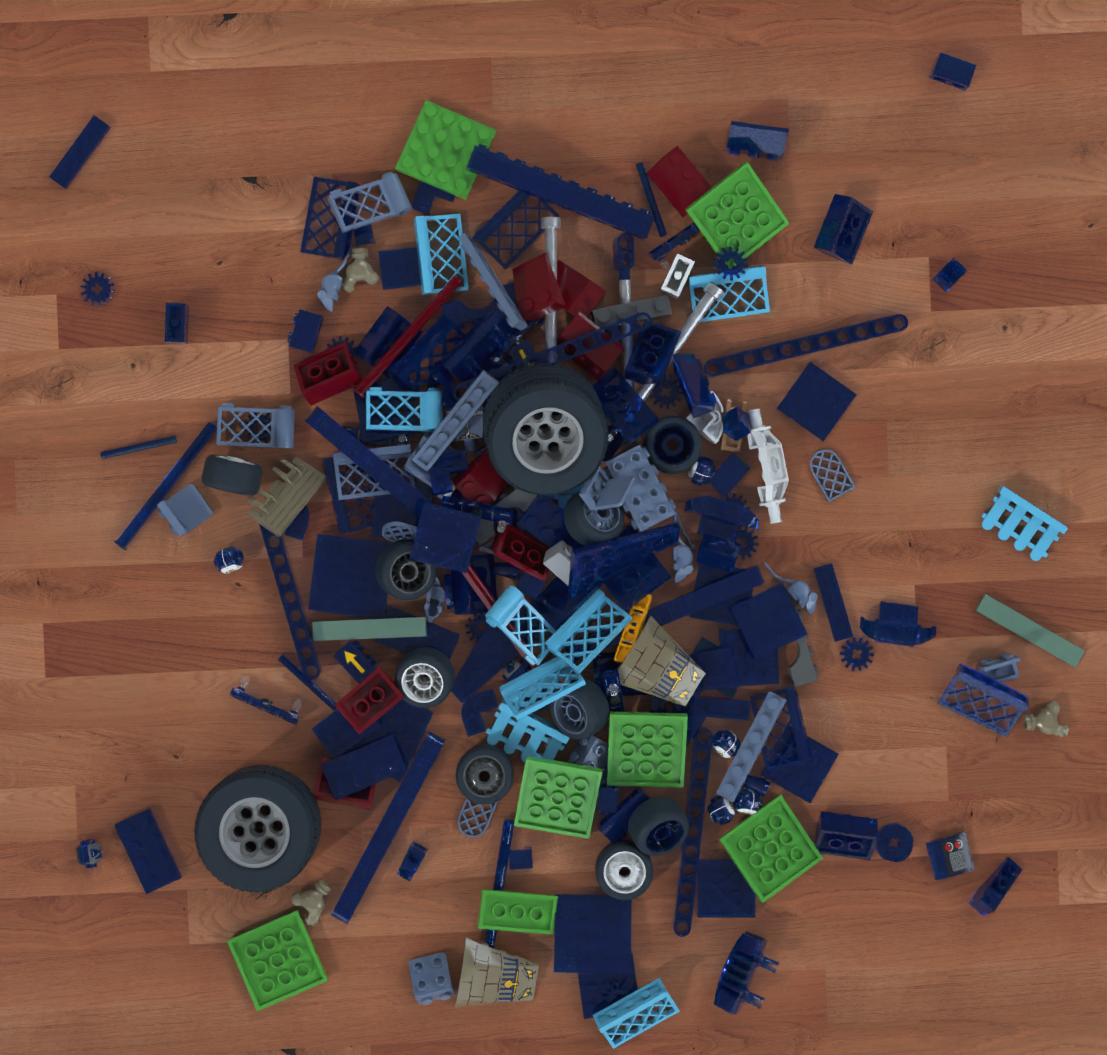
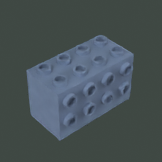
M640 445L605 462V467L603 468L607 477H611V479L626 476L634 477L635 481L622 507L625 513L629 512L631 519H629L630 524L638 532L675 515L674 510L676 509L673 500L667 499L665 495L668 491L663 481L659 482L656 477L659 473L655 465H650L647 459L650 457L645 447L641 448Z

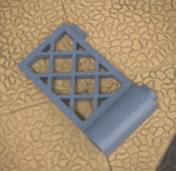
M393 172L385 173L382 175L381 180L343 192L341 188L331 191L330 196L327 198L342 233L387 218L405 215L413 209L398 174H393ZM378 186L381 193L379 198L369 194L371 188ZM354 193L364 196L362 203L351 199ZM341 198L347 201L345 208L338 207L335 199ZM366 198L377 202L374 209L364 205ZM349 203L360 207L357 215L347 211ZM379 203L386 206L389 213L382 214L376 211ZM362 209L372 213L370 219L366 220L359 216ZM344 214L355 219L353 224L345 226L343 221Z
M222 403V407H218L216 445L293 449L295 410H292V406L280 405V409L239 408L234 407V403ZM223 411H230L235 416L228 424L222 419ZM244 412H250L254 417L247 425L239 418ZM263 413H272L271 422L265 426L259 417ZM237 419L244 426L238 434L229 427ZM256 420L264 427L257 435L248 428ZM228 428L234 437L229 442L221 441L222 433ZM246 429L253 436L248 443L243 442L238 437ZM265 430L271 435L270 443H262L258 438Z

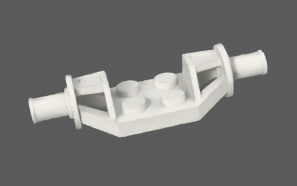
M760 408L749 410L752 428L745 431V434L748 435L749 449H759L758 458L762 464V478L766 486L757 487L761 501L759 506L768 507L770 524L782 522L779 505L781 504L780 502L786 501L785 498H782L789 482L782 443L768 430L771 429V426L765 427L763 425Z

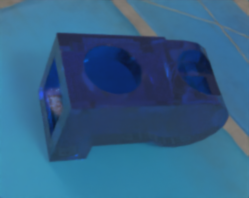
M413 841L397 875L410 882L428 849Z

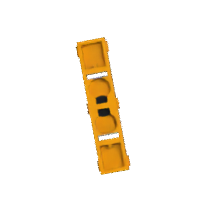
M636 592L629 613L632 620L624 628L614 657L616 662L622 663L638 639L647 612L651 608L652 595Z

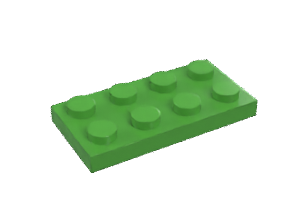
M482 889L477 928L553 935L558 896Z

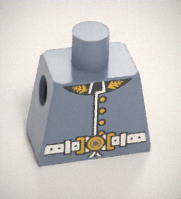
M483 406L477 409L455 437L456 442L464 441L465 452L477 450L475 439L483 438Z

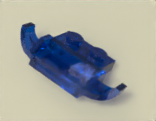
M702 496L686 501L684 512H692L701 516L697 535L734 544L739 526H746L758 531L759 519L742 504L711 496Z
M880 601L878 619L870 621L860 617V629L869 638L875 640V642L913 647L923 644L936 636L935 626L922 628L918 624L919 606Z

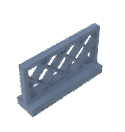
M410 444L333 453L338 500L416 491L414 475L411 473L407 475L405 473L406 470L402 471L395 465L400 458H407L408 461L411 456ZM385 460L391 465L385 473L375 467L379 461ZM360 463H367L372 467L366 475H363L356 469ZM347 465L352 471L345 478L339 473L338 466ZM392 467L401 473L395 482L386 475ZM373 469L382 475L377 484L367 478ZM354 471L363 477L358 486H355L348 480ZM404 475L410 480L411 487L402 488L397 482ZM384 477L393 484L389 490H383L378 486ZM364 480L374 486L368 493H364L359 489ZM345 482L355 488L350 495L342 496L341 487Z

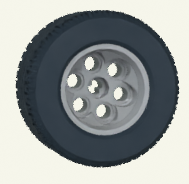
M537 363L521 367V369L508 374L507 377H504L491 392V395H489L484 408L483 431L490 461L497 473L514 488L516 487V489L523 490V492L548 496L573 490V488H577V486L586 482L597 471L604 459L608 446L609 432L600 399L592 385L583 376L570 368L551 363ZM555 411L559 412L560 414L552 415V412ZM547 424V427L542 428L541 425ZM523 425H529V426H530V427H529L528 429H526V430L521 429V427H522ZM562 427H568V428H569V429H568L567 431H565V432L560 431V429H561ZM532 441L538 442V444L535 446L529 445V443ZM551 442L557 443L554 447L548 446Z
M248 766L228 775L210 790L202 801L196 815V827H194V834L196 835L194 837L199 857L202 858L201 861L217 880L239 891L251 893L267 892L289 883L301 873L313 856L319 843L321 815L319 814L320 810L317 807V801L314 800L313 793L296 775L293 776V773L286 772L282 768L278 769L275 766ZM263 805H268L271 808L270 814L262 812ZM243 808H249L252 815L250 817L244 816ZM274 821H281L283 828L280 830L276 829L273 825ZM257 822L264 824L263 831L256 829ZM236 826H241L244 828L243 835H239L236 833ZM269 838L273 839L276 843L275 847H269L266 844V840ZM248 841H253L256 844L255 850H250L247 847Z

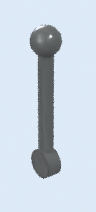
M677 514L676 522L682 530L689 548L693 551L696 549V545L692 543L681 522V516Z

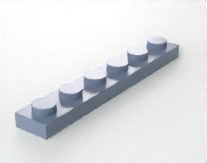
M463 233L459 237L462 242L461 248L466 254L470 255L471 264L480 271L479 277L484 283L488 284V291L499 302L497 304L498 308L507 315L508 318L506 320L512 328L516 327L522 331L527 327L523 317L474 238Z
M483 370L413 456L412 461L428 471L498 385L499 381Z
M769 691L716 794L734 803L787 702L786 699Z

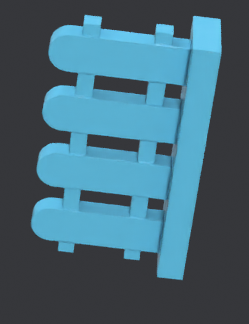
M1001 484L997 489L1000 493L999 497L994 496L992 500L995 503L987 514L983 512L981 515L984 518L981 523L982 527L985 530L992 529L994 525L1000 528L997 534L1001 540H1007L1011 535L1016 539L1014 547L1019 551L1028 546L1032 549L1030 551V558L1034 561L1040 560L1042 556L1046 558L1048 547L1053 540L1058 541L1060 538L1057 534L1059 532L1065 534L1068 527ZM1011 501L1016 503L1014 508L1008 505ZM1007 509L1011 513L1005 522L1001 524L998 522V519L1004 510ZM1027 511L1033 514L1031 518L1025 516ZM1022 519L1027 523L1020 534H1017L1014 530ZM1043 521L1048 524L1047 528L1041 526ZM1040 530L1043 534L1034 545L1030 540L1036 531Z
M504 698L498 708L501 712L496 711L494 715L497 719L492 729L487 728L485 732L489 734L487 737L488 744L495 745L499 740L504 742V751L507 754L514 753L515 749L522 751L521 760L523 762L526 761V756L553 760L558 750L563 751L565 746L562 743L567 744L570 738L563 734L555 724L534 713H530L517 721L512 719L511 716H515ZM520 707L517 712L523 710L524 708ZM507 723L514 726L509 738L502 735ZM524 732L531 735L526 746L519 744ZM541 741L548 743L543 755L536 752Z

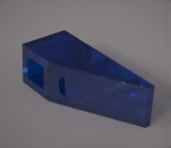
M1007 857L978 888L969 904L982 916L994 912L1023 869L1011 858Z

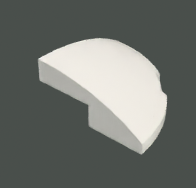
M710 391L685 419L692 422L700 435L713 444H716L720 439L725 423L722 422L721 416L724 410L717 395Z

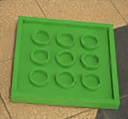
M426 100L395 170L467 200L494 139L496 130Z
M746 161L685 209L729 271L789 224L787 218Z
M610 711L607 785L684 787L687 713Z
M526 756L514 826L589 839L603 769Z
M782 795L776 796L758 809L755 814L750 815L718 838L761 903H764L823 859Z
M298 909L227 940L257 1011L328 981L327 974Z

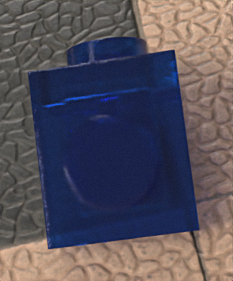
M952 258L932 280L947 292L967 270L960 262Z

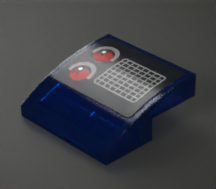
M964 832L925 843L935 880L975 870Z

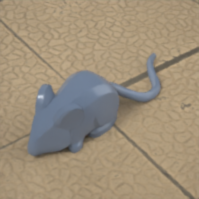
M351 244L339 268L323 278L321 290L318 291V298L330 312H333L334 301L338 302V292L341 291L343 278L337 274L345 266L353 244Z
M674 511V535L681 544L673 547V560L675 561L673 563V570H676V583L691 574L694 567L691 565L693 559L692 550L677 533V512Z
M449 557L446 560L437 562L436 567L450 561L452 558ZM437 576L435 578V585L427 592L426 604H424L425 614L429 623H432L442 612V605L445 599L446 590L441 587Z
M764 562V565L776 579L790 583L786 591L794 600H797V604L800 607H805L807 612L812 615L818 598L816 592L811 591L809 586L802 580L779 577Z

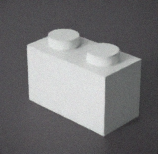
M677 254L660 292L678 299L695 261Z

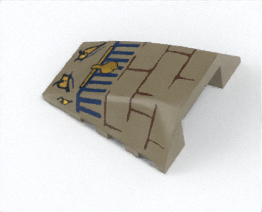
M650 616L642 628L638 639L622 664L618 666L610 681L618 682L620 685L686 706L706 673Z
M466 937L455 1007L533 1000L539 964L517 955H509L506 951L496 950L489 947L488 944L472 941V938Z

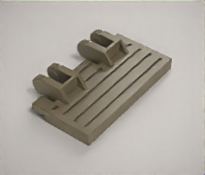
M297 456L291 463L284 458L279 460L280 464L290 471L288 474H285L276 467L272 469L273 474L285 481V483L277 479L267 492L259 487L257 494L266 500L263 504L252 496H249L247 499L249 503L261 511L258 512L253 508L248 515L278 537L281 536L327 480L324 474Z

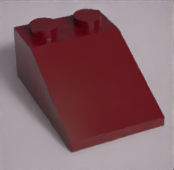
M543 253L512 269L516 299L523 319L533 322L566 306L547 253Z
M558 260L557 283L566 305L561 309L573 318L579 312L588 318L606 291L581 273Z
M487 449L452 479L455 487L474 507H480L482 510L487 508L508 485L494 469Z
M380 666L339 700L335 706L358 734H361L405 696Z

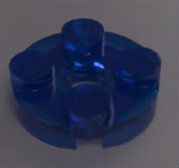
M898 823L884 825L874 837L877 853L887 861L901 862L908 858L912 852L913 836L906 827ZM892 838H898L897 847L889 845Z

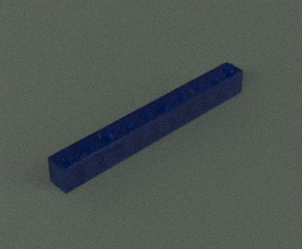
M479 144V146L475 145L473 147L465 170L642 240L647 238L655 216L650 215V211L642 208L640 210L634 209L631 203L625 201L619 203L611 195L597 194L598 191L593 188L587 187L584 189L579 187L580 184L572 180L566 182L561 180L562 176L558 174H546L544 169L533 166V168L526 166V162L520 159L511 160L507 158L508 155L499 151L493 153L485 145Z

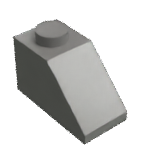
M562 540L546 551L543 564L571 587L573 586L576 572V552Z

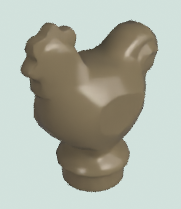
M352 249L351 257L355 261L348 265L346 278L344 279L345 282L342 284L344 291L348 293L355 291L356 282L365 281L370 285H376L379 282V275L373 271L371 265L365 260L369 257L368 249Z
M1056 701L1048 702L1045 708L1037 712L1036 716H1033L1031 713L1023 716L1025 730L1033 731L1035 727H1038L1044 734H1054L1063 737L1068 735L1069 728L1066 724L1061 725L1058 723L1057 714L1060 710V705Z
M323 879L315 882V889H308L302 893L297 892L291 897L294 905L303 906L309 912L308 917L305 919L307 925L314 926L315 923H319L320 913L325 907L323 896L329 895L332 889Z

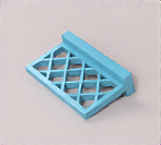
M461 215L415 216L413 220L422 295L439 293L443 289H434V280L437 276L442 278L446 284L451 280V278L448 280L440 274L446 265L455 272L453 276L458 274L463 279L464 286L458 287L454 292L468 291L465 252L461 248L462 242L459 239L463 234ZM448 219H456L457 228L453 232L444 225ZM427 221H435L440 225L435 233L428 229ZM442 227L451 234L445 242L436 236ZM452 236L459 241V247L455 251L446 244ZM433 237L442 244L437 252L433 251L429 245ZM444 246L453 253L447 261L438 255ZM454 255L461 260V266L458 270L448 263ZM435 257L444 263L439 271L432 267L431 262Z
M765 266L688 276L692 312L696 308L695 299L700 302L695 297L694 288H705L708 282L714 285L721 284L726 288L721 299L715 303L712 309L709 308V313L700 322L770 312ZM754 279H762V287L758 292L750 287ZM735 282H741L745 285L739 295L730 289ZM747 288L756 294L750 303L741 297ZM728 291L737 296L731 306L722 300ZM758 296L764 300V309H756L752 306ZM739 299L748 305L743 312H737L733 308ZM720 301L729 307L723 315H719L714 311Z
M598 589L545 644L550 652L555 656L557 655L580 674L631 622L632 617ZM606 604L611 606V612L601 613V609ZM622 615L625 617L621 623L614 624V616ZM610 617V624L601 625V618ZM592 619H597V626L588 627V623ZM610 629V634L607 637H601V630ZM597 631V638L588 639V632ZM584 632L583 640L574 641L578 633ZM597 643V647L594 650L587 651V644ZM584 644L583 652L574 653V645ZM565 646H571L570 653L562 654L560 651ZM583 656V661L576 666L574 664V657Z
M557 656L498 688L516 720H519L586 685L581 674H578ZM565 679L564 683H558V681ZM571 680H578V681H576V682L570 684ZM548 688L547 692H541V690ZM554 689H560L559 691L552 693ZM525 697H531L529 701H524ZM537 698H543L542 700L535 702ZM520 707H525V709L517 712Z
M658 978L595 1013L593 1018L600 1032L603 1033L614 1049L680 1012L665 988L662 980ZM660 1006L658 1011L652 1010L653 1007ZM665 1007H672L667 1011H663ZM636 1016H643L641 1020H635ZM648 1016H654L653 1019L647 1020ZM620 1025H626L625 1029L618 1028ZM632 1025H637V1028L630 1030ZM615 1035H621V1037L613 1041Z

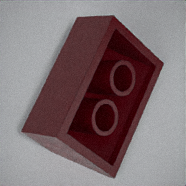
M678 145L662 157L646 173L682 218L688 214L685 209L712 188Z
M581 312L575 316L557 339L559 350L569 356L598 381L625 349Z
M346 342L294 365L301 393L311 406L357 386L362 381L359 368Z
M505 524L496 533L491 549L494 555L539 580L546 581L549 568L543 564L545 553L550 547L517 528Z
M322 758L314 791V800L371 810L379 768Z

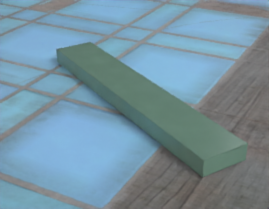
M986 594L983 595L975 611L1075 668L1085 652Z
M426 617L312 622L313 641L427 636Z

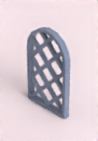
M823 449L817 451L810 460L812 475L815 477L828 502L855 488L841 459L835 452ZM824 452L831 453L830 459L823 457ZM833 455L837 458L838 461L832 460ZM814 457L820 459L818 466L812 464ZM822 460L829 461L827 468L821 467ZM831 462L838 464L836 471L830 469ZM840 465L845 473L839 472ZM812 467L817 468L816 474L814 473ZM819 469L826 470L825 477L818 476ZM829 471L835 473L834 480L827 478ZM838 474L845 475L843 482L836 481ZM847 477L851 484L845 483ZM818 478L824 479L823 485H821ZM826 480L833 482L831 489L825 487ZM835 483L842 484L841 491L834 490ZM845 485L851 487L843 492ZM825 490L831 491L829 497ZM833 492L839 493L837 496L831 498Z
M390 522L382 528L383 537L389 541L398 542L414 539V543L423 544L424 548L436 535L434 532L403 522ZM402 529H408L409 531L403 532ZM399 530L400 533H394L393 531ZM414 533H421V535L415 536ZM411 534L412 537H406L405 535ZM418 538H424V540L418 541Z
M466 798L458 818V827L462 834L472 838L482 835L489 826L497 802H495L494 807L492 804H489L491 809L484 812L483 804L472 806L470 800ZM468 802L470 808L464 810V807ZM480 806L482 813L475 815L473 809ZM471 810L473 817L467 819L464 812ZM491 812L489 819H487L486 813ZM463 814L465 820L460 822L461 815ZM484 815L486 821L479 824L477 817ZM475 818L477 825L470 827L468 821ZM466 822L468 829L463 831L460 824ZM486 824V827L482 831L481 826ZM478 827L480 833L474 835L472 830Z

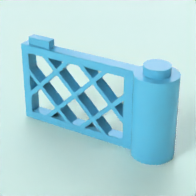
M370 387V391H366V430L425 431L433 433L443 420V392L439 391L438 388H429L426 392L382 391V388ZM370 396H378L383 402L375 408L370 403ZM391 397H398L402 401L396 409L388 402ZM411 397H420V405L415 409L407 402ZM384 404L393 411L386 418L378 411ZM404 404L412 411L406 418L397 411ZM375 413L383 420L379 425H370V417ZM394 413L402 420L399 425H392L388 421ZM415 414L420 419V426H412L407 420Z
M509 585L485 614L486 622L492 627H499L526 654L524 658L531 665H539L550 651L545 644L544 632L549 631L553 635L556 630L524 599V595L517 588ZM522 605L527 608V617H519V609ZM527 619L528 630L520 631V620ZM532 619L539 621L538 630H532ZM512 620H515L514 632H510L506 628L507 624ZM533 632H540V643H533ZM521 633H528V644L520 642ZM533 646H540V654L537 658L533 655Z

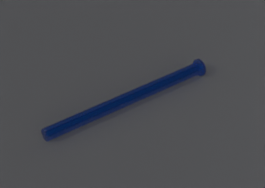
M207 423L121 536L114 540L119 547L127 550V545L158 507L157 505L165 498L216 432L217 427L214 424Z
M505 819L503 823L493 890L504 891L514 828V820ZM486 929L484 943L488 944L491 948H495L497 930Z

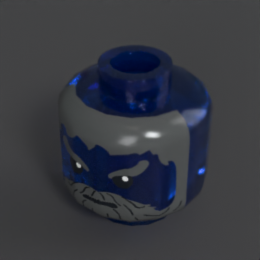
M514 658L502 669V677L508 683L529 672L528 669L530 667L523 659L519 661Z
M95 839L80 841V845L76 847L78 863L85 865L86 868L97 867V863L103 859L101 844L95 842Z

